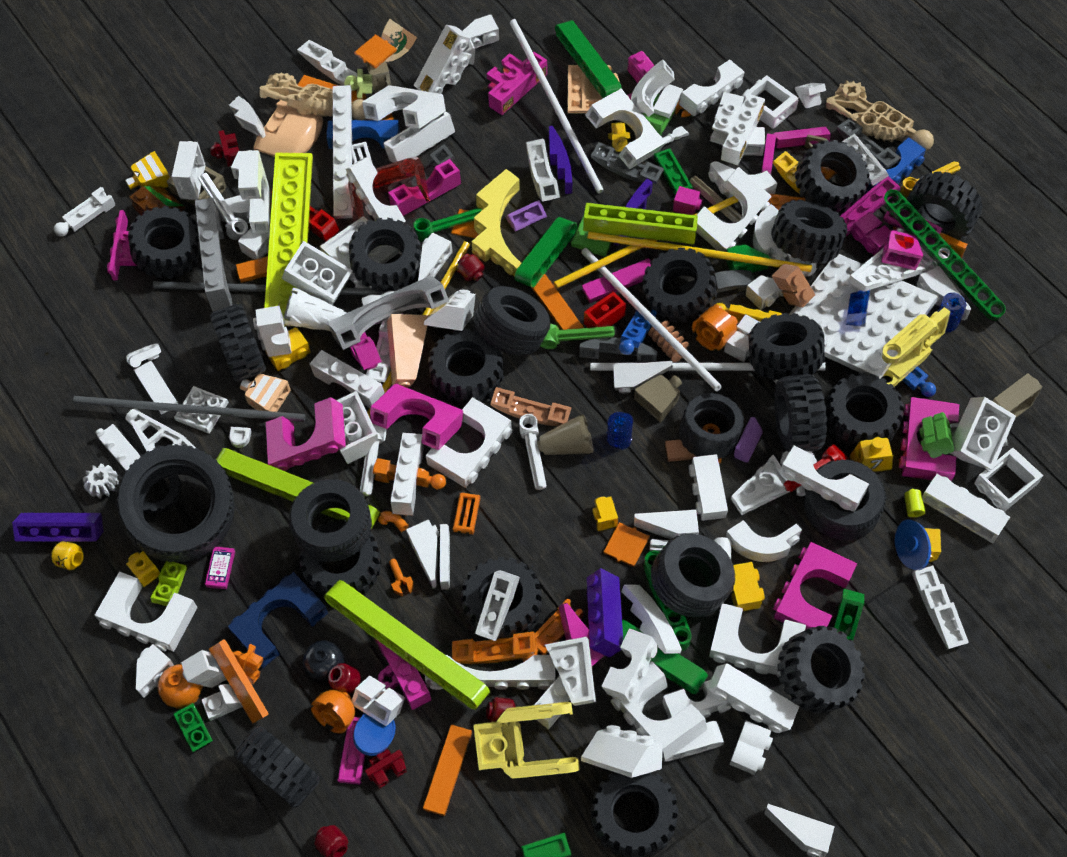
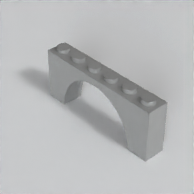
M214 198L196 200L195 206L205 293L214 312L231 306L232 298L224 272L219 239H224L223 224Z
M431 275L327 323L336 342L342 349H346L361 342V335L369 327L389 317L391 314L420 307L434 309L449 302L443 284Z

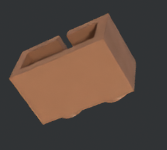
M783 264L772 275L773 280L778 288L782 290L781 293L789 305L803 308L815 296L814 291L798 266Z

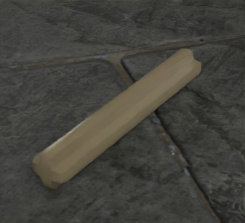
M693 176L689 180L692 187L696 191H700V194L711 204L715 205L724 201L697 176ZM731 205L720 210L733 223L739 222L742 217Z

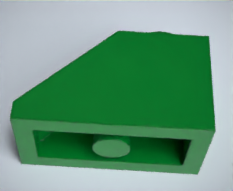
M736 245L727 248L729 253L770 259L769 255L747 245ZM726 260L729 270L757 272L768 269V266Z
M843 589L834 628L837 629V632L842 631L847 635L846 638L853 641L864 606V594Z

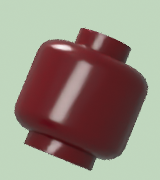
M465 254L458 260L457 271L466 281L474 280L476 282L483 277L484 264L476 255Z
M339 663L329 672V685L336 691L351 694L360 684V673L357 669L345 663Z
M501 697L493 698L487 704L486 719H489L490 722H497L507 708L515 707L514 700Z
M329 825L318 830L314 844L323 857H342L348 849V838L337 826Z

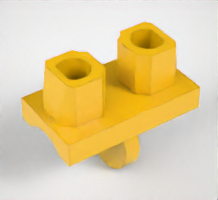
M611 123L612 133H608V138L613 140L612 147L616 151L621 152L628 145L626 138H630V133L625 131V123Z

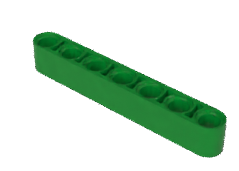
M573 20L555 25L558 39L602 98L622 89L618 79Z

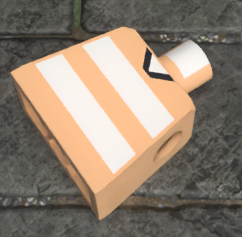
M258 374L253 382L245 379L240 385V389L246 392L245 398L247 403L260 411L277 412L291 391L288 381L264 374Z

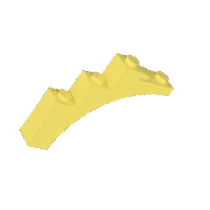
M505 169L476 194V205L482 211L474 217V228L479 235L472 240V253L484 262L491 258L495 264H499L509 275L515 277L516 270L522 263L506 246L501 234L500 222L504 209L510 199L519 191V178Z

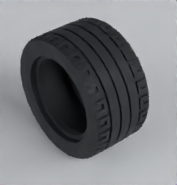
M168 444L167 446L155 447L152 451H147L139 459L134 460L133 464H130V468L125 471V475L122 476V482L119 484L117 508L123 527L138 548L149 556H153L161 561L166 560L176 563L183 561L184 563L207 555L208 552H212L215 547H218L220 542L222 543L233 522L235 507L229 478L216 459H213L210 454H206L205 451L193 448L190 445ZM172 475L194 477L201 481L211 493V506L205 519L194 529L180 534H167L154 529L145 521L143 514L144 500L149 490L161 479Z

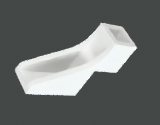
M713 162L710 164L708 173L710 180L717 184L720 192L725 194L727 198L734 196L722 185L735 169L719 162ZM768 171L756 175H748L766 192L775 194L777 182Z

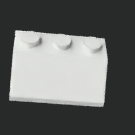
M469 290L455 292L448 298L449 302L433 310L424 321V325L462 331L473 317L475 294L470 293Z
M357 391L336 400L343 404L346 447L340 449L347 464L365 456L378 438V434Z
M986 397L970 398L953 436L955 450L950 454L962 461L993 470L1016 416Z
M610 725L607 726V729L596 732L581 756V761L632 778L662 769L663 742L654 740L652 736H640L635 731L620 730L619 726Z

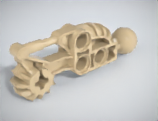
M282 72L269 75L266 85L260 87V97H270L286 101L288 106L296 108L300 114H315L317 116L322 115L323 117H332L333 89L317 84H308L305 87H300L296 83L294 76L288 73L283 74ZM357 99L352 102V118L354 120H367L362 105L363 99Z
M846 80L844 84H840L835 92V96L827 99V109H833L841 115L843 114L847 118H851L863 127L862 133L866 136L874 135L875 139L880 138L884 142L886 140H889V142H893V140L902 142L907 137L921 145L926 151L930 150L934 144L933 135L928 130L916 131L912 128L914 123L912 119L885 102H868L866 100L865 87L861 86V82L856 84L854 80L851 83ZM845 108L854 109L859 113L851 114Z

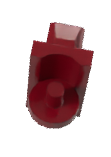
M224 130L219 131L221 144L215 142L210 148L212 156L221 159L224 155L229 167L232 166V160H235L239 147L229 148L238 145L235 133L225 135Z
M387 749L369 760L372 767L365 770L369 780L373 781L379 788L389 783L385 775L389 770L393 769L397 777L407 772L404 763L405 759L400 749L393 754Z

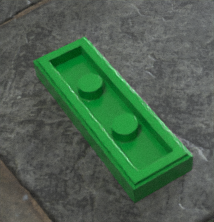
M670 148L654 154L657 165L664 168L662 173L675 196L679 186L693 190L691 183Z

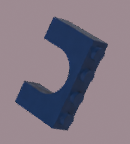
M294 572L283 577L280 584L273 589H269L263 598L258 602L252 603L246 612L241 616L235 617L228 626L232 635L246 650H248L250 644L256 646L255 654L263 657L262 668L279 656L276 647L262 633V624L268 613L279 607H290L298 611L312 627L328 614L326 606Z

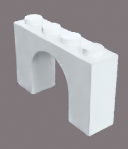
M388 85L362 102L366 119L379 121L388 114L403 109L405 125L419 129L446 111L443 94Z
M622 89L592 104L585 114L595 128L612 120L622 121L632 128L636 140L626 145L619 154V157L629 169L658 153L666 143Z
M259 150L240 151L238 189L242 200L250 199L249 223L252 233L270 232L272 195Z
M739 167L722 186L739 200L742 206L740 221L732 224L722 222L705 206L696 215L698 216L696 232L717 251L724 252L727 248L736 244L734 240L737 237L741 238L746 233L747 229L745 227L748 224L752 225L757 220L758 216L756 214L760 210L764 211L769 206L768 200L772 197Z
M473 397L463 408L462 421L483 434L485 440L482 446L472 453L463 454L444 445L440 450L431 448L426 454L427 465L465 488L470 483L475 482L481 468L484 469L488 465L489 458L493 453L496 454L499 451L502 441L508 439L512 433L510 419Z
M119 572L95 614L99 620V625L106 629H111V627L118 629L117 631L127 637L133 635L144 644L151 642L162 651L168 649L174 652L198 608L192 599L174 593L165 611L157 620L146 624L136 623L131 620L130 611L143 586L138 578Z
M722 603L709 657L719 663L729 662L738 668L748 667L755 669L756 672L761 674H775L779 678L781 674L777 671V664L781 662L778 660L779 653L783 651L782 646L793 635L805 631L806 625L785 620L778 646L769 653H753L741 644L738 637V628L743 608Z
M651 661L648 665L646 676L642 677L639 684V691L633 697L631 703L613 696L611 702L617 711L621 710L624 713V718L630 725H635L640 736H652L654 740L663 742L662 757L664 760H667L708 729L705 718L692 704L672 718L663 721L651 720L643 715L642 710L646 702L668 687L664 673Z

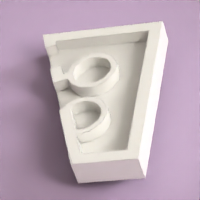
M774 455L769 458L763 467L761 466L750 480H747L732 495L731 500L741 515L790 492L785 490L784 482L788 479L780 474L782 467Z
M582 637L546 644L547 651L562 679L572 704L577 706L596 702L589 639Z

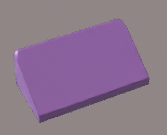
M540 200L505 217L516 232L547 217Z
M754 417L750 418L735 448V458L744 462H749L763 433L762 428Z

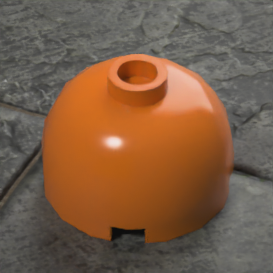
M182 664L170 666L160 676L157 685L159 696L164 703L176 709H183L195 703L203 688L201 684L187 682L183 676Z
M336 690L323 692L311 704L313 705L311 712L324 727L326 723L334 727L330 730L334 733H344L355 716L352 699L346 692Z

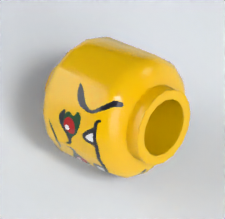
M62 541L54 547L51 557L55 566L74 570L82 563L84 555L79 545Z

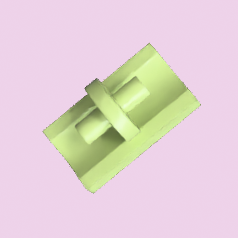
M357 69V77L350 75L345 78V86L350 85L351 91L357 89V98H362V93L372 94L371 74H363V69Z

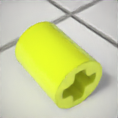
M910 489L905 492L904 498L907 515L909 517L924 515L925 508L921 491Z

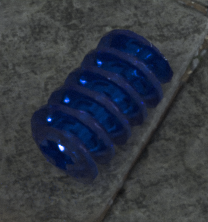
M955 292L946 294L938 309L939 312L945 307L950 311L945 330L946 333L957 329L967 306L964 297Z
M615 412L608 418L607 441L611 446L622 450L630 446L633 429V418L630 414Z

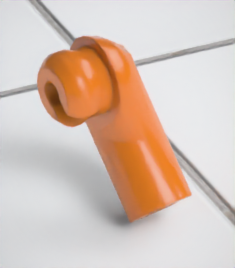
M383 511L378 517V521L382 525L392 522L401 532L405 531L409 526L400 514H393L391 511Z

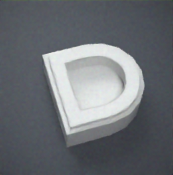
M231 427L229 434L231 444L237 448L245 447L250 441L251 428Z

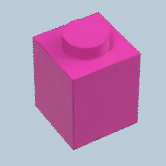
M679 186L674 199L673 211L694 215L696 210L701 208L700 191Z

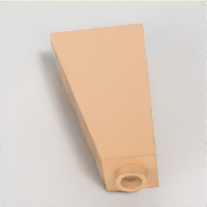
M391 314L387 320L392 386L396 383L408 388L416 380L427 325H424V321L429 315Z

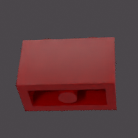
M613 291L584 312V325L587 328L612 326L625 316L626 303Z

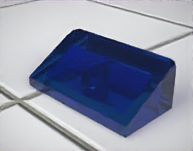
M870 290L850 293L846 325L866 327Z

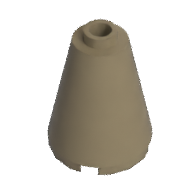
M579 415L541 435L540 440L537 441L539 451L543 452L544 455L593 453V442L587 428L588 423L585 416Z

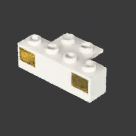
M446 25L414 86L420 91L441 94L445 84L456 85L472 56L469 53L463 52L468 45L470 37L457 27Z
M748 94L742 106L724 102L713 124L712 129L714 131L710 140L723 145L721 160L735 165L739 164L765 106L764 98Z

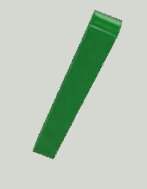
M894 189L887 191L883 200L885 209L909 234L917 237L919 245L989 320H999L1006 310L1004 303L899 191ZM895 197L897 202L889 203L887 198ZM907 210L910 216L903 217L900 211ZM920 224L923 229L921 231L914 230L913 225ZM931 237L935 240V244L929 245L925 239ZM945 251L948 254V258L943 259L939 257L938 252ZM958 265L961 268V272L956 273L952 271L951 266ZM964 280H973L974 286H967ZM977 294H986L987 300H980ZM991 307L999 308L1000 314L994 315L991 312Z

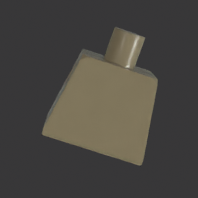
M657 375L635 389L634 400L661 423L678 402L680 391L677 388L682 385V382L675 375L669 380L662 375Z

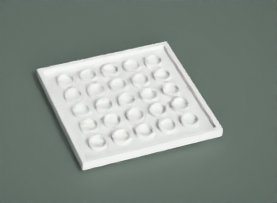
M839 254L827 264L810 286L815 296L803 308L795 306L790 314L796 313L799 316H808L809 319L815 320L821 326L825 339V357L857 372L865 373L867 376L873 374L876 375V378L881 379L892 364H888L882 359L884 345L918 315H927L936 303L938 296L902 280L863 292L848 282L850 275L864 264ZM895 350L887 351V354L891 357L898 355Z

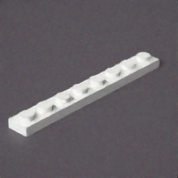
M333 86L334 218H353L352 183L348 180L345 170L352 165L351 86Z

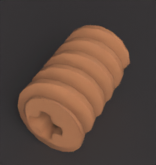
M668 320L661 322L666 330L687 350L689 343L687 341L683 342L684 338L682 336L678 337V331L673 332L674 327L669 326ZM654 327L650 329L648 335L652 337L654 342H657L659 347H662L663 352L673 362L683 358Z

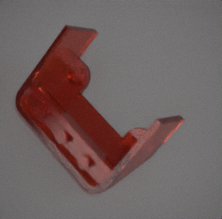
M409 157L375 168L378 173L373 180L372 189L416 175L417 185L426 202L430 201L424 167L418 157ZM348 181L351 205L360 219L364 216L362 200L356 194L355 185Z

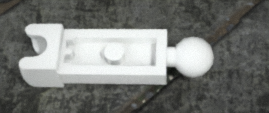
M100 187L91 194L90 198L62 216L65 222L56 223L54 233L57 236H65L70 227L76 231L103 211H109L115 206L112 196H107L103 187Z

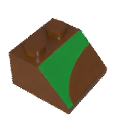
M143 186L130 196L134 209L141 216L142 212L146 210L151 211L154 207H158V209L163 208V206H168L169 209L174 207L180 209V212L185 209V206L162 186Z

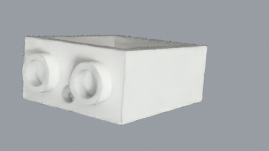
M766 75L762 80H758L750 90L747 89L742 96L745 101L748 94L758 96L766 90L782 102L774 111L764 105L760 118L762 122L774 129L797 109L799 98Z
M179 142L172 179L180 199L198 200L201 183L198 177L204 173L206 165L198 142Z
M1012 448L996 461L993 470L986 469L979 474L974 484L981 493L992 500V503L997 508L1005 512L1038 485L1043 475ZM1005 465L1026 483L1023 488L1009 499L988 480Z

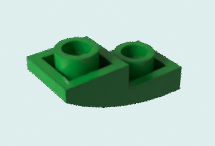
M194 703L174 713L193 752L213 741Z

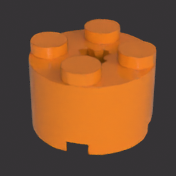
M715 304L693 322L692 330L693 333L696 331L698 335L696 339L705 348L712 351L714 349L721 350L737 331L736 325L738 321L733 315H729L723 310L721 306Z

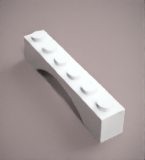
M533 655L515 667L491 672L471 669L454 661L482 681L487 687H495L500 690L507 689L508 687H516L522 690L529 687H538L545 690L555 681V666L550 655ZM425 675L427 687L435 690L443 689Z

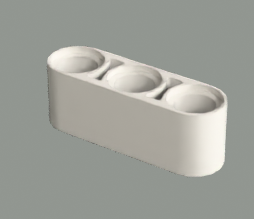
M717 722L706 723L708 729L706 732L667 760L663 758V761L676 760L723 745L724 741Z

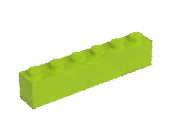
M586 203L583 231L694 244L698 216Z

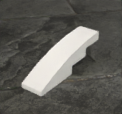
M308 40L297 49L298 53L308 62L342 86H345L344 81L347 76L353 75L357 77V73L348 69L345 62L335 58L332 51L311 40Z
M934 566L913 571L912 575L922 600L947 649L969 643L954 602L950 603L944 584H940Z
M624 585L621 592L633 602L630 611L642 621L640 630L644 634L652 636L658 645L657 647L665 654L681 653L682 649L672 627L651 596L640 585Z

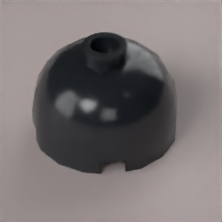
M327 640L311 644L305 650L302 658L303 669L307 677L321 685L329 684V672L335 665L339 663L346 664L341 648Z

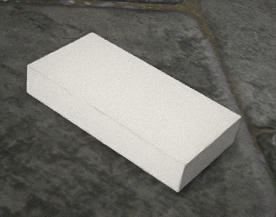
M670 84L665 86L654 106V113L670 118L683 89Z

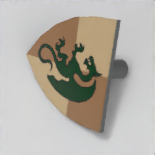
M391 19L387 21L381 38L387 40L397 51L386 59V62L402 57L409 51L417 39L416 36Z

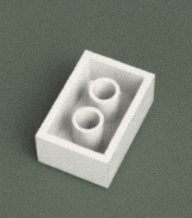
M303 241L284 270L282 279L301 291L333 305L353 270Z

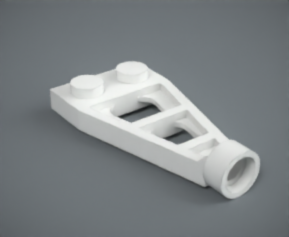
M136 408L130 410L125 417L134 427L146 451H152L155 448V443L162 437L172 440L174 444L193 446L183 435L141 413ZM151 425L158 432L148 439L143 431Z

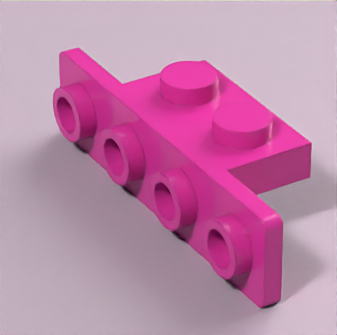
M120 210L119 217H116L117 228L116 232L113 233L114 244L110 248L111 260L107 264V271L111 274L113 280H118L120 266H137L130 255L129 231H126L128 219L124 210Z

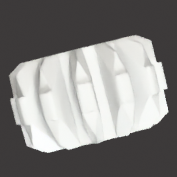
M100 464L98 468L92 465L93 470L86 471L87 476L83 477L85 490L93 497L97 495L101 499L103 494L109 497V492L116 491L115 486L119 484L116 471L109 465L105 467L103 464Z

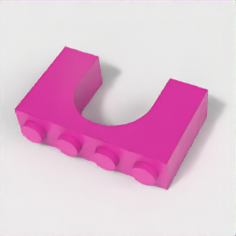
M395 383L371 406L370 420L373 424L388 429L403 415L418 414L425 416L430 421L422 429L421 443L440 450L462 426L464 410Z
M331 397L315 403V430L310 439L300 446L295 444L293 422L283 416L266 422L268 465L286 471L290 467L303 465L309 460L319 459L323 455L335 453L339 449L345 448L343 404Z
M911 397L909 404H905L903 415L907 417L902 427L905 439L903 438L901 442V450L904 451V455L901 456L899 468H902V476L933 480L936 474L947 477L950 481L953 480L956 469V456L942 454V456L936 458L930 457L928 451L924 452L919 443L917 432L922 427L921 421L923 418L934 417L935 414L941 412L945 413L950 424L958 423L959 404Z
M811 542L808 549L804 547L799 556L802 559L800 565L795 564L790 574L793 576L791 583L787 581L782 590V593L785 594L783 599L778 598L773 608L776 611L774 619L783 623L785 620L804 624L806 625L805 630L817 626L827 627L832 615L811 606L804 600L800 592L801 583L809 578L820 577L846 589L857 563Z

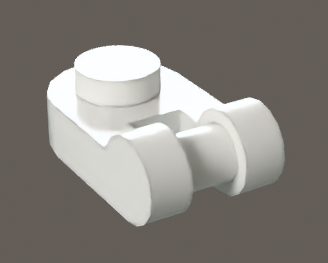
M152 344L127 354V363L133 367H138L143 360L158 358L159 353H161L159 344Z

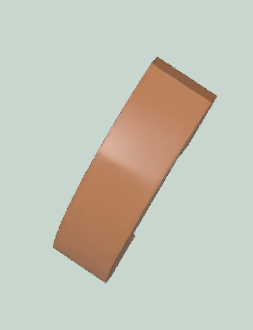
M495 388L490 405L508 415L520 419L525 414H532L537 418L538 424L560 426L568 421L571 407L552 403V406L514 396L515 392Z

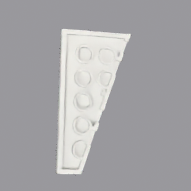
M922 247L923 258L916 270L882 263L883 249H881L850 275L848 282L865 292L925 273L938 267V264ZM938 252L939 257L943 259L948 258L942 253Z

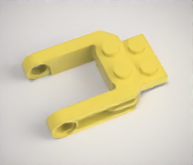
M944 307L939 312H934L930 318L925 314L918 315L884 345L882 359L888 364L892 363L883 375L892 378V381L887 384H892L895 387L932 352L930 346L945 333L950 315L948 309ZM895 350L898 355L891 357L887 354V351Z
M571 702L507 708L497 722L475 724L474 734L479 770L502 768L512 779L579 771V759L577 757L524 762L521 726L518 722L552 718L554 715L567 713L572 715Z

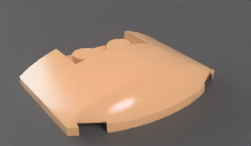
M568 65V113H587L592 104L603 98L578 65ZM614 73L615 77L619 81L618 75Z
M280 100L276 104V110L264 127L266 136L264 138L257 136L253 148L275 157V153H306L320 135L323 126L322 115L300 114L296 108L290 107L286 101Z

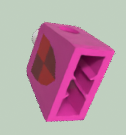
M901 228L890 231L884 243L881 262L916 270L923 258L917 237L906 234Z

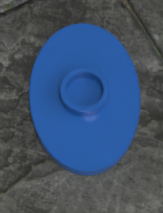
M913 520L901 522L895 534L897 554L906 567L917 571L922 570L927 566L931 557L929 536L924 527Z
M365 713L358 720L353 733V741L358 751L369 756L378 755L385 751L395 735L394 719L385 726Z

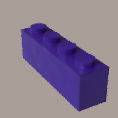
M20 513L12 522L15 541H97L103 533L101 513Z
M600 568L587 577L590 649L611 657L621 650L620 647L623 642L619 577Z

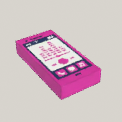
M215 547L213 549L205 583L206 587L227 589L235 555L234 548Z

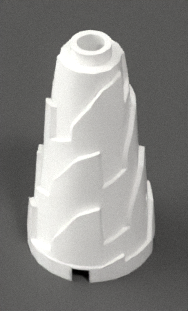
M293 288L291 291L292 296L289 297L283 322L287 326L331 331L327 322L346 314V312L300 289Z

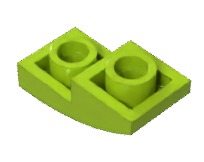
M166 561L158 576L159 583L151 596L152 603L167 606L173 594H178L187 568L186 565Z

